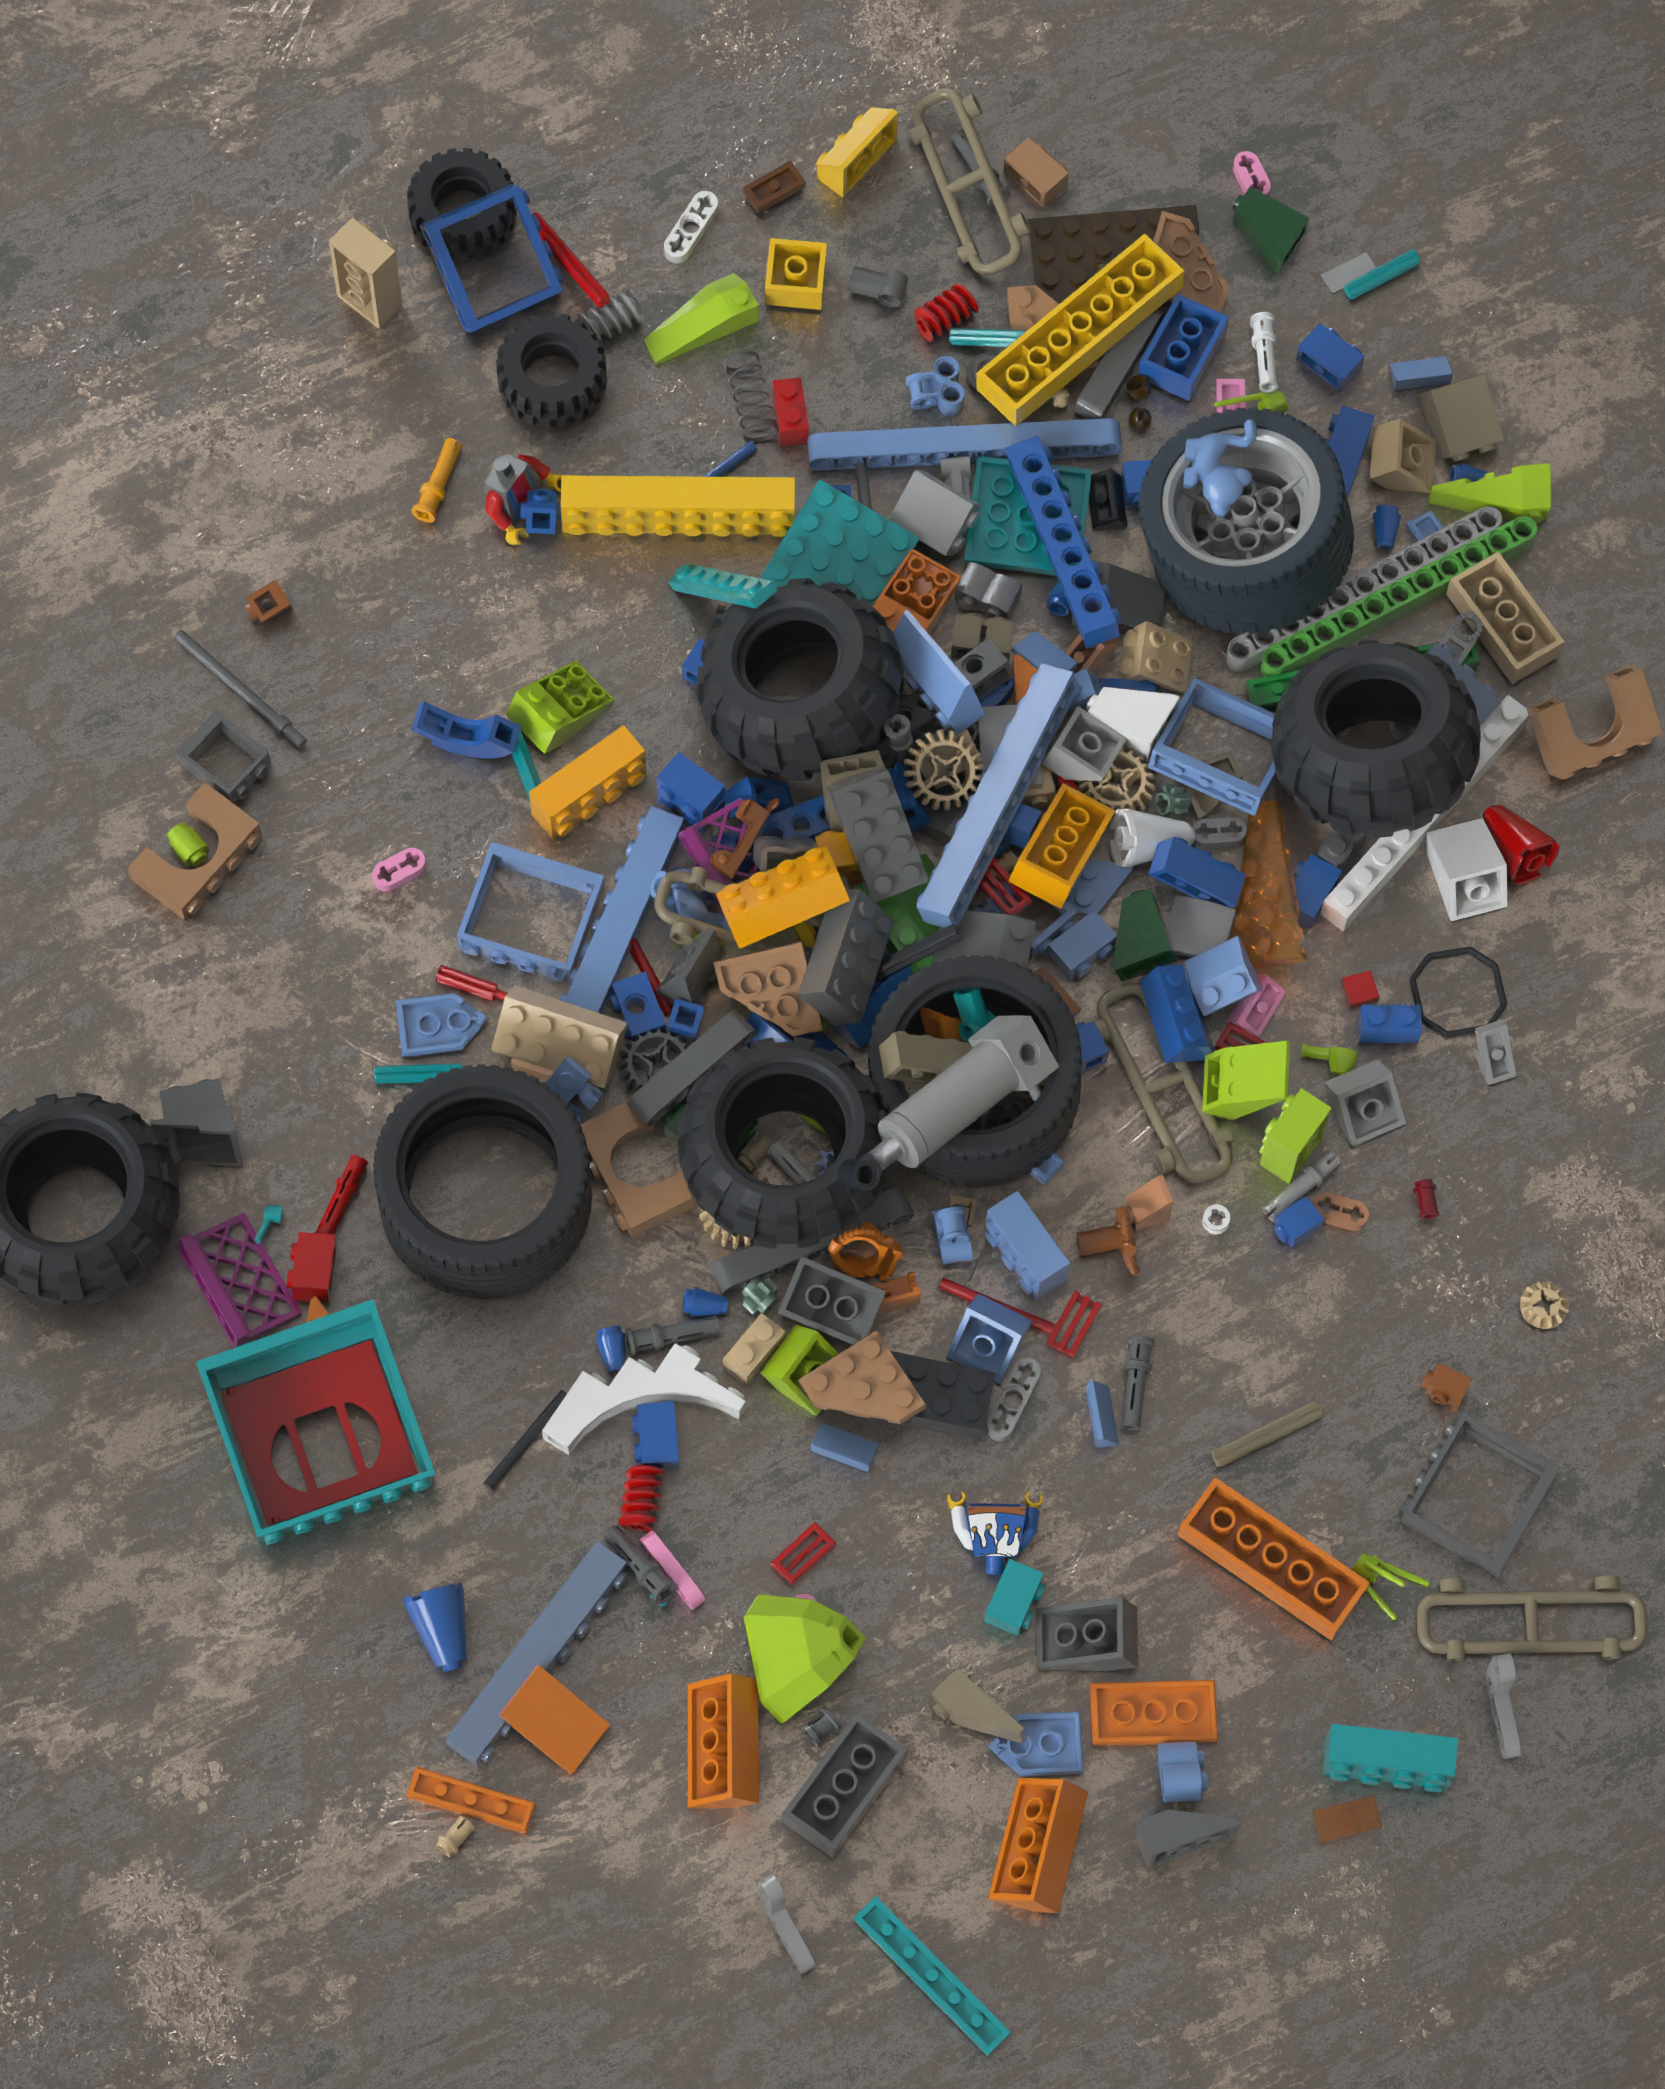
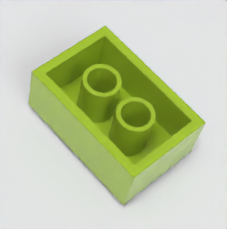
M1302 1088L1296 1096L1290 1094L1281 1108L1283 1111L1279 1119L1274 1117L1265 1129L1266 1135L1262 1140L1263 1146L1259 1151L1262 1154L1260 1165L1288 1184H1291L1323 1139L1332 1109Z

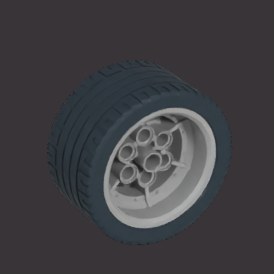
M1252 407L1249 409L1236 408L1233 411L1228 409L1223 410L1224 412L1212 413L1209 417L1204 416L1199 418L1197 422L1193 421L1186 425L1187 428H1182L1176 432V436L1169 438L1166 441V445H1163L1158 450V455H1155L1151 460V466H1148L1145 472L1146 477H1143L1142 488L1139 494V515L1156 578L1166 597L1170 598V602L1175 607H1178L1180 612L1184 615L1187 614L1191 620L1198 621L1199 624L1205 627L1210 626L1211 629L1217 631L1221 629L1223 632H1236V634H1244V632L1257 634L1260 631L1265 633L1270 632L1271 629H1281L1287 624L1290 626L1296 623V620L1306 618L1307 614L1315 612L1319 605L1322 606L1328 600V597L1334 594L1336 587L1340 586L1343 576L1348 571V565L1351 563V554L1354 549V528L1344 479L1337 457L1332 452L1330 445L1327 442L1325 443V439L1320 434H1317L1315 429L1307 426L1301 420L1297 421L1295 417L1289 414L1284 415L1283 412L1279 411L1271 412V409L1263 408L1258 410V408ZM1251 419L1255 421L1257 427L1256 441L1246 449L1237 446H1227L1218 463L1219 465L1233 466L1235 469H1246L1253 476L1251 482L1244 487L1243 493L1237 501L1230 505L1228 513L1224 517H1220L1214 514L1210 502L1203 496L1202 481L1198 480L1197 486L1192 489L1183 488L1185 468L1192 467L1191 461H1185L1186 440L1201 438L1210 433L1235 434L1243 437L1245 436L1244 423L1246 420ZM1261 483L1269 484L1272 486L1263 488ZM1275 503L1274 506L1267 507L1268 504ZM1300 517V522L1297 529L1290 525L1293 521ZM1195 528L1207 533V537L1197 542ZM1271 529H1278L1275 532H1268ZM1222 535H1228L1227 537L1222 538V539H1219V538H1218L1219 536H1222Z

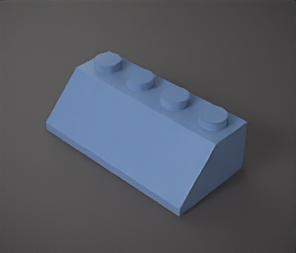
M906 610L903 612L893 634L903 661L904 673L906 674L904 679L914 692L919 690L922 693L920 699L929 710L934 708L937 711L935 716L945 729L950 727L958 735L985 716L983 708L971 683L910 611Z

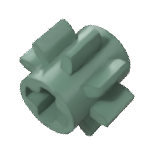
M1175 784L1163 785V791L1155 793L1154 807L1161 814L1160 816L1181 820V814L1189 812L1190 797L1184 791L1183 786L1176 787Z
M758 1277L753 1279L742 1291V1294L746 1297L743 1299V1306L752 1315L757 1310L764 1315L767 1314L779 1302V1298L776 1296L779 1292L777 1290L779 1287L769 1277L764 1282Z

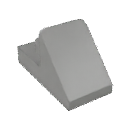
M1502 1019L1475 1028L1477 1043L1473 1044L1472 1047L1486 1083L1491 1085L1516 1077L1506 1022Z

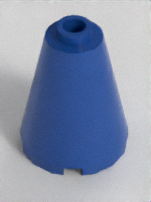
M462 1582L456 1585L450 1584L420 1592L419 1596L412 1597L411 1595L403 1598L404 1607L436 1668L443 1666L444 1672L461 1668V1661L467 1660L465 1598Z

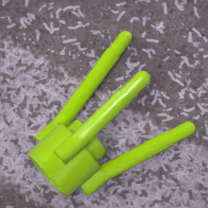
M1279 390L1272 393L1260 392L1214 403L1215 407L1260 399L1258 410L1265 408L1271 409V412L1279 411L1283 413L1288 410L1287 399Z
M1366 1552L1359 1557L1352 1568V1571L1373 1584L1381 1575L1389 1581L1404 1587L1406 1583L1388 1572L1390 1571L1426 1587L1430 1586L1428 1580L1384 1562L1375 1555L1370 1556ZM1369 1585L1367 1593L1392 1620H1396L1397 1615Z

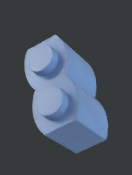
M1196 1741L1158 1743L1157 1760L1163 1802L1201 1801L1202 1791H1207L1206 1772H1201L1204 1769L1203 1750L1197 1751Z

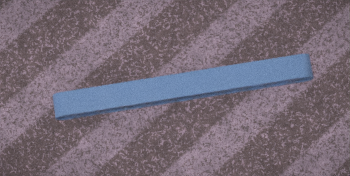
M1106 418L1020 423L1017 426H1014L1012 423L825 432L810 435L807 439L809 467L816 471L855 469L857 463L861 462V465H863V458H866L867 469L941 465V458L970 456V463H976L977 456L1007 459L1005 447L1037 435L1042 446L1047 444L1052 459L1115 456L1122 451V440L1119 421Z

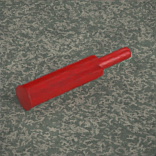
M444 965L439 967L436 974V982L493 1001L494 998L504 1000L508 993L499 990L498 984Z

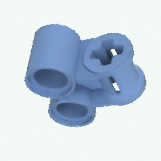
M942 356L936 360L934 371L918 372L906 378V385L910 388L912 396L910 400L911 408L923 410L938 406L940 412L947 417H956L962 413L965 390L958 383L959 363L955 358ZM950 372L952 375L943 376L940 373ZM954 397L957 401L950 402L946 398Z
M963 1204L933 1209L942 1264L973 1260Z

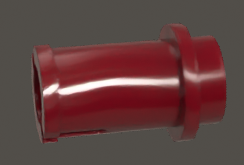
M1432 1179L1416 1181L1413 1193L1417 1194L1420 1218L1432 1219L1438 1217L1439 1212L1434 1192L1437 1189L1436 1185L1433 1184Z

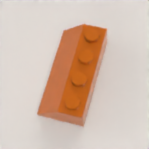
M730 1673L687 1684L688 1808H739L759 1803L758 1688L755 1678Z
M1018 1778L988 1899L1034 1912L1059 1913L1088 1791L1064 1779Z

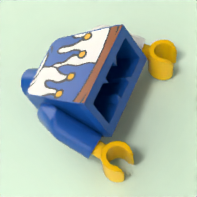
M961 1491L962 1499L959 1502H954L951 1500V1494L948 1493L947 1500L948 1506L951 1509L954 1531L964 1548L973 1550L974 1556H986V1574H1003L1005 1557H1018V1552L1027 1548L1038 1531L1039 1510L1044 1500L1042 1494L1039 1496L1038 1503H1032L1028 1498L1030 1492H1027L1023 1504L966 1503V1495L963 1491Z

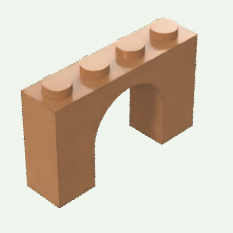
M1629 665L1605 675L1615 706V718L1610 730L1597 741L1582 743L1576 737L1563 701L1551 698L1527 709L1548 774L1560 779L1570 778L1576 775V770L1583 767H1596L1602 764V759L1611 755L1612 757L1624 755L1629 751L1628 748L1637 744L1638 746L1650 744L1655 740L1654 737L1663 734L1642 668Z
M205 782L185 804L188 815L212 832L218 839V848L214 857L202 867L190 870L179 869L146 847L127 868L130 879L183 920H186L190 914L194 915L203 905V899L210 892L214 893L220 887L223 881L222 878L228 871L232 872L239 866L242 856L248 849L252 850L258 845L262 835L259 822Z
M628 1101L580 1125L588 1148L590 1173L594 1180L600 1179L604 1186L601 1192L608 1205L613 1204L618 1212L615 1218L622 1231L627 1229L632 1238L695 1207L696 1202L688 1190V1185L682 1171L648 1187L630 1186L616 1176L612 1169V1161L617 1151L625 1144L655 1130L654 1125L648 1127L627 1106Z

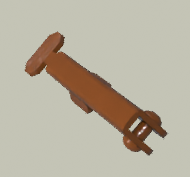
M750 798L747 801H742L735 816L749 826L733 853L727 850H720L711 855L710 864L715 870L729 879L734 878L771 811L778 806L780 799L770 800L765 809Z

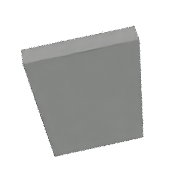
M1018 705L982 707L985 716L978 720L981 763L984 765V768L981 769L982 773L988 769L992 761L994 749L1003 740L1006 726L1013 720ZM1041 764L1028 789L1042 788Z

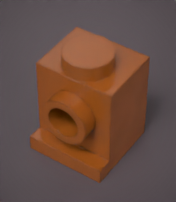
M276 579L246 597L249 604L245 606V609L254 622L259 619L262 624L293 607ZM265 599H270L273 603L269 610L262 608V602Z
M1438 1363L1434 1372L1431 1370L1427 1371L1421 1387L1426 1388L1425 1393L1429 1394L1433 1401L1443 1405L1449 1403L1453 1405L1451 1411L1457 1413L1472 1378Z

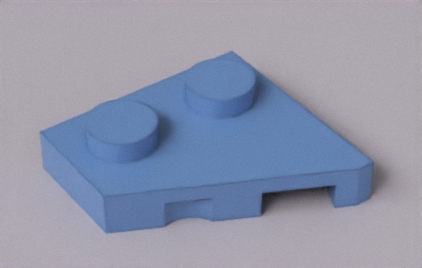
M1090 859L1069 896L1068 903L1077 911V917L1084 918L1093 910L1100 915L1104 910V906L1115 896L1126 878L1130 877L1133 866L1125 868L1117 866L1114 862Z

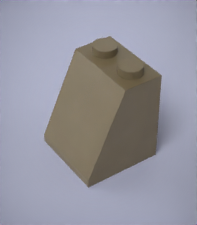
M1485 374L1469 377L1416 394L1443 459L1452 457L1454 462L1470 457L1469 451L1479 448L1480 453L1496 449V443L1504 440Z

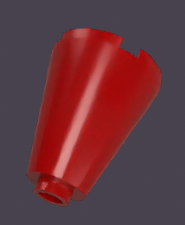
M1492 805L1483 812V820L1507 864V874L1516 884H1527L1537 879L1541 875L1539 870L1544 865L1549 868L1553 864L1560 849L1559 844L1553 837L1504 805Z

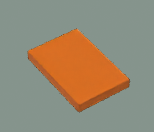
M536 1665L499 1713L502 1719L568 1774L574 1773L610 1725L540 1665Z

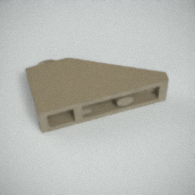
M958 1668L931 1693L934 1704L932 1708L943 1720L949 1718L955 1725L1022 1744L1027 1740L1024 1727Z

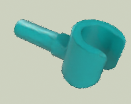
M266 1205L264 1220L254 1239L256 1243L260 1244L271 1222H282V1206Z

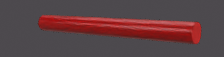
M632 937L630 953L641 973L646 972L656 1000L665 1017L671 1015L673 1005L655 993L661 983L637 939Z
M944 1277L939 1284V1289L970 1302L973 1301L977 1294H980L1032 1321L1030 1327L1051 1335L1055 1324Z

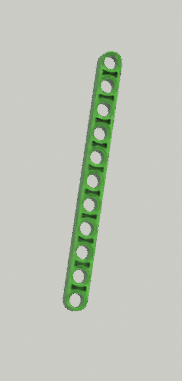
M1527 516L1517 517L1273 644L1263 653L1260 668L1262 676L1300 670L1304 666L1306 667L1308 664L1319 660L1320 655L1340 646L1344 647L1447 593L1451 578L1477 564L1469 561L1468 557L1477 558L1481 562L1499 552L1507 562L1528 551L1532 547L1537 533L1535 521ZM1516 532H1525L1528 536L1521 537ZM1498 544L1504 549L1497 550L1492 545ZM1450 570L1455 575H1446L1442 571ZM1418 583H1426L1430 588H1422ZM1393 596H1402L1405 601H1397ZM1374 608L1379 610L1381 613L1372 614L1368 611V609ZM1350 621L1356 626L1347 627L1343 622ZM1326 634L1331 639L1322 640L1318 637V635ZM1296 647H1301L1306 652L1297 653L1293 649ZM1271 660H1276L1281 665L1272 666L1268 662Z

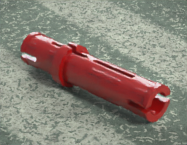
M350 1155L342 1176L338 1177L335 1182L337 1187L314 1233L335 1234L353 1194H357L359 1190L358 1183L368 1165L367 1160L358 1155Z

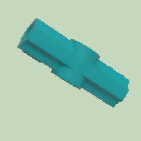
M980 988L954 990L955 993L953 994L962 1020L958 1027L959 1034L963 1041L970 1043L968 1039L996 1018L986 1009Z

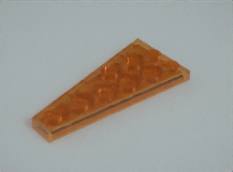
M1275 800L1263 802L1256 815L1249 814L1241 866V872L1246 874L1235 909L1237 915L1231 939L1236 936L1240 937L1254 969L1308 962L1307 952L1303 950L1302 939H1304L1303 929L1299 927L1297 917L1300 911L1293 873L1289 870L1288 861L1291 860L1290 853L1285 847L1284 837L1286 830L1282 807Z

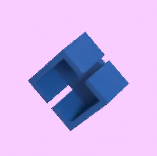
M680 752L673 757L656 777L658 804L666 812H674L684 818V825L687 827L693 826L725 807V785ZM707 824L698 830L704 834L711 825Z

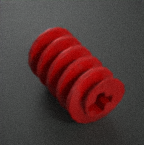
M954 284L951 290H944L942 296L936 295L932 301L925 302L923 307H917L914 311V318L922 336L927 341L932 342V331L940 337L942 335L940 326L949 331L952 328L950 320L959 325L961 323L959 314L968 319L970 318L968 309L970 308L972 312L978 313L979 308L972 294L963 285Z
M633 1465L625 1473V1477L628 1480L624 1482V1489L627 1492L622 1495V1501L625 1504L620 1507V1513L624 1516L619 1518L618 1524L629 1531L648 1533L651 1530L654 1531L648 1525L658 1522V1518L650 1515V1512L660 1510V1506L652 1503V1500H658L662 1497L660 1493L654 1491V1488L663 1487V1482L655 1479V1477L665 1475V1470L650 1465Z

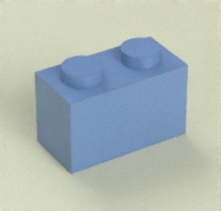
M1093 910L1049 943L1047 956L1065 977L1071 981L1076 976L1081 978L1092 969V964L1098 959L1105 960L1115 951L1117 935L1098 913Z

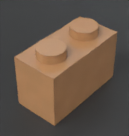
M1029 137L1005 157L1004 173L1043 208L1068 186L1069 173L1065 165L1060 161H1055L1048 155L1043 145L1035 143Z

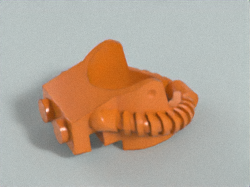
M863 1222L861 1228L855 1227V1229L846 1230L844 1234L839 1235V1238L834 1237L828 1247L831 1262L839 1272H844L845 1275L848 1274L857 1278L866 1277V1274L872 1277L878 1274L879 1279L886 1282L889 1276L892 1277L894 1275L897 1261L900 1262L903 1257L901 1244L894 1241L892 1236H885L875 1225L869 1222ZM854 1240L868 1241L878 1249L874 1255L861 1259L846 1255L845 1259H843L840 1254L842 1246Z

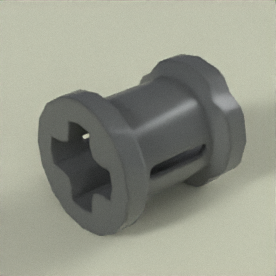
M823 1706L819 1715L808 1724L804 1723L800 1727L807 1738L816 1747H819L824 1738L835 1729L839 1731L842 1725L833 1712L826 1706Z

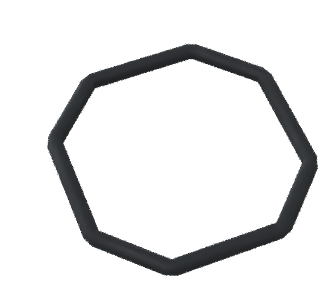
M1473 947L1429 953L1424 957L1410 978L1415 1004L1421 1006L1422 1022L1447 1037L1475 1033V1028L1480 1026L1447 1031L1424 1016L1416 979L1430 959L1463 953L1473 954L1493 967L1501 1005L1487 1024L1496 1022L1507 1006L1498 964Z

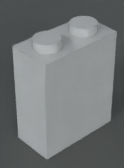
M915 470L888 520L916 535L920 541L943 555L953 556L963 548L966 542L964 536L968 528H972L977 523L980 517L978 510L981 504L926 471Z

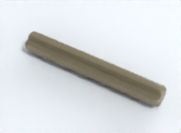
M1313 1401L1214 1450L1211 1454L1212 1459L1218 1467H1222L1321 1418L1324 1414L1323 1408L1318 1401Z

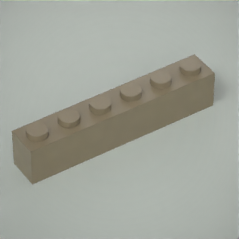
M905 1031L892 1033L889 1038L879 1045L884 1079L920 1084L929 1083L972 1049L970 1043L960 1042L954 1038L939 1039L933 1038L931 1035H911ZM1048 1076L1045 1079H1043L1040 1083H1038L1042 1091L1045 1087ZM1013 1090L1008 1094L1032 1099L1028 1091Z

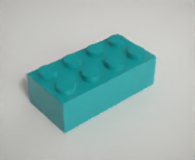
M1331 1724L1325 1738L1322 1775H1329L1331 1780L1341 1782L1348 1781L1349 1778L1361 1779V1783L1367 1785H1379L1380 1781L1391 1782L1393 1783L1392 1786L1396 1788L1409 1789L1412 1785L1424 1786V1790L1429 1792H1442L1443 1789H1448L1455 1776L1458 1738Z

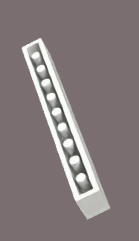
M1510 695L1505 697L1501 704L1480 725L1479 762L1470 783L1465 782V789L1460 799L1443 814H1434L1432 822L1417 830L1409 831L1405 829L1394 832V835L1391 837L1379 838L1323 901L1320 912L1322 916L1344 932L1426 840V833L1435 830L1525 729L1529 720L1527 708Z

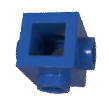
M547 489L527 490V501H521L520 519H526V533L555 534L556 520H561V503H556V492Z

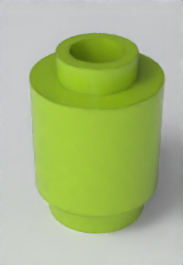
M182 822L168 832L169 846L186 866L193 865L197 867L206 861L209 847L192 826Z

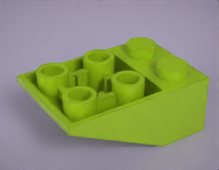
M575 660L516 691L506 715L514 723L520 725V730L546 754L566 743L614 703L615 699Z
M1290 1041L1227 1047L1205 1055L1202 1112L1232 1121L1286 1100L1289 1092Z

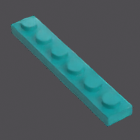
M685 564L675 571V576L668 581L674 591L755 609L778 591L773 582L769 580L693 564Z
M877 1896L853 1918V1921L987 2057L1011 2034L987 2007Z

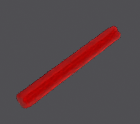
M534 212L533 214L536 215L541 225V230L538 231L542 242L546 241L552 255L597 307L603 308L609 304L608 292L539 213Z

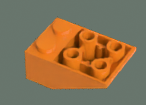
M911 548L873 607L884 617L892 633L903 612L909 610L931 636L962 576Z

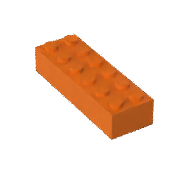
M1216 1477L1182 1522L1177 1536L1330 1641L1335 1638L1367 1592L1370 1584L1363 1577Z

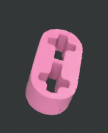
M1249 151L1237 154L1234 159L1233 172L1244 194L1249 187L1253 188V181H1255L1258 188L1263 187L1261 193L1269 196L1271 183L1259 158ZM1242 162L1251 165L1250 173L1245 166L1241 167Z
M408 848L380 862L373 869L372 876L375 886L381 891L389 892L419 877L426 869L424 854L417 848ZM407 859L417 860L418 866L413 868L411 865H407ZM381 873L391 874L392 880L387 882L386 879H381Z

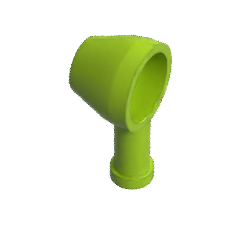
M1306 1043L1302 1044L1301 1058L1306 1059V1057L1328 1060L1331 1073L1336 1075H1343L1352 1071L1359 1054L1358 1051L1349 1048H1324L1309 1046Z

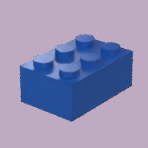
M1177 294L1140 361L1138 375H1144L1151 384L1190 401L1227 333L1229 317Z

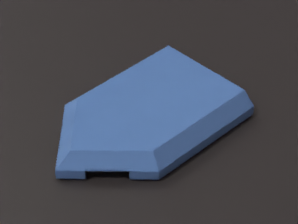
M456 993L396 1000L402 1057L463 1050L489 1017L480 1010L473 1008Z
M1080 1711L1017 1714L1014 1719L1024 1727L1027 1740L1022 1744L996 1737L988 1746L991 1751L1021 1777L1084 1774Z

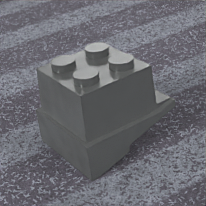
M204 1079L196 1084L183 1087L173 1086L167 1090L160 1091L164 1119H150L151 1128L155 1129L164 1140L174 1164L181 1160L207 1161V1165L214 1166L243 1165L230 1105H226L220 1079Z

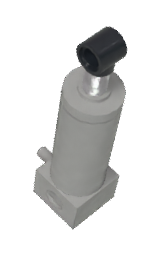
M997 1016L968 1039L972 1046L970 1051L879 1121L878 1131L883 1141L869 1153L865 1152L857 1159H847L840 1165L838 1178L842 1186L852 1190H871L879 1183L882 1171L896 1161V1159L907 1167H917L1013 1090L1028 1091L1033 1101H1036L1042 1093L1038 1083L1059 1068V1065L1032 1017ZM859 1169H860V1171H861V1177H860V1179H858V1170H859Z

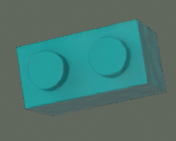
M1009 1559L985 1613L984 1622L1016 1636H1019L1022 1628L1027 1630L1034 1615V1612L1030 1611L1033 1601L1040 1602L1046 1588V1584L1042 1583L1044 1573Z

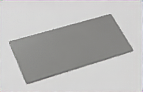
M1366 252L1320 275L1333 294L1343 289L1345 284L1375 269L1376 266Z

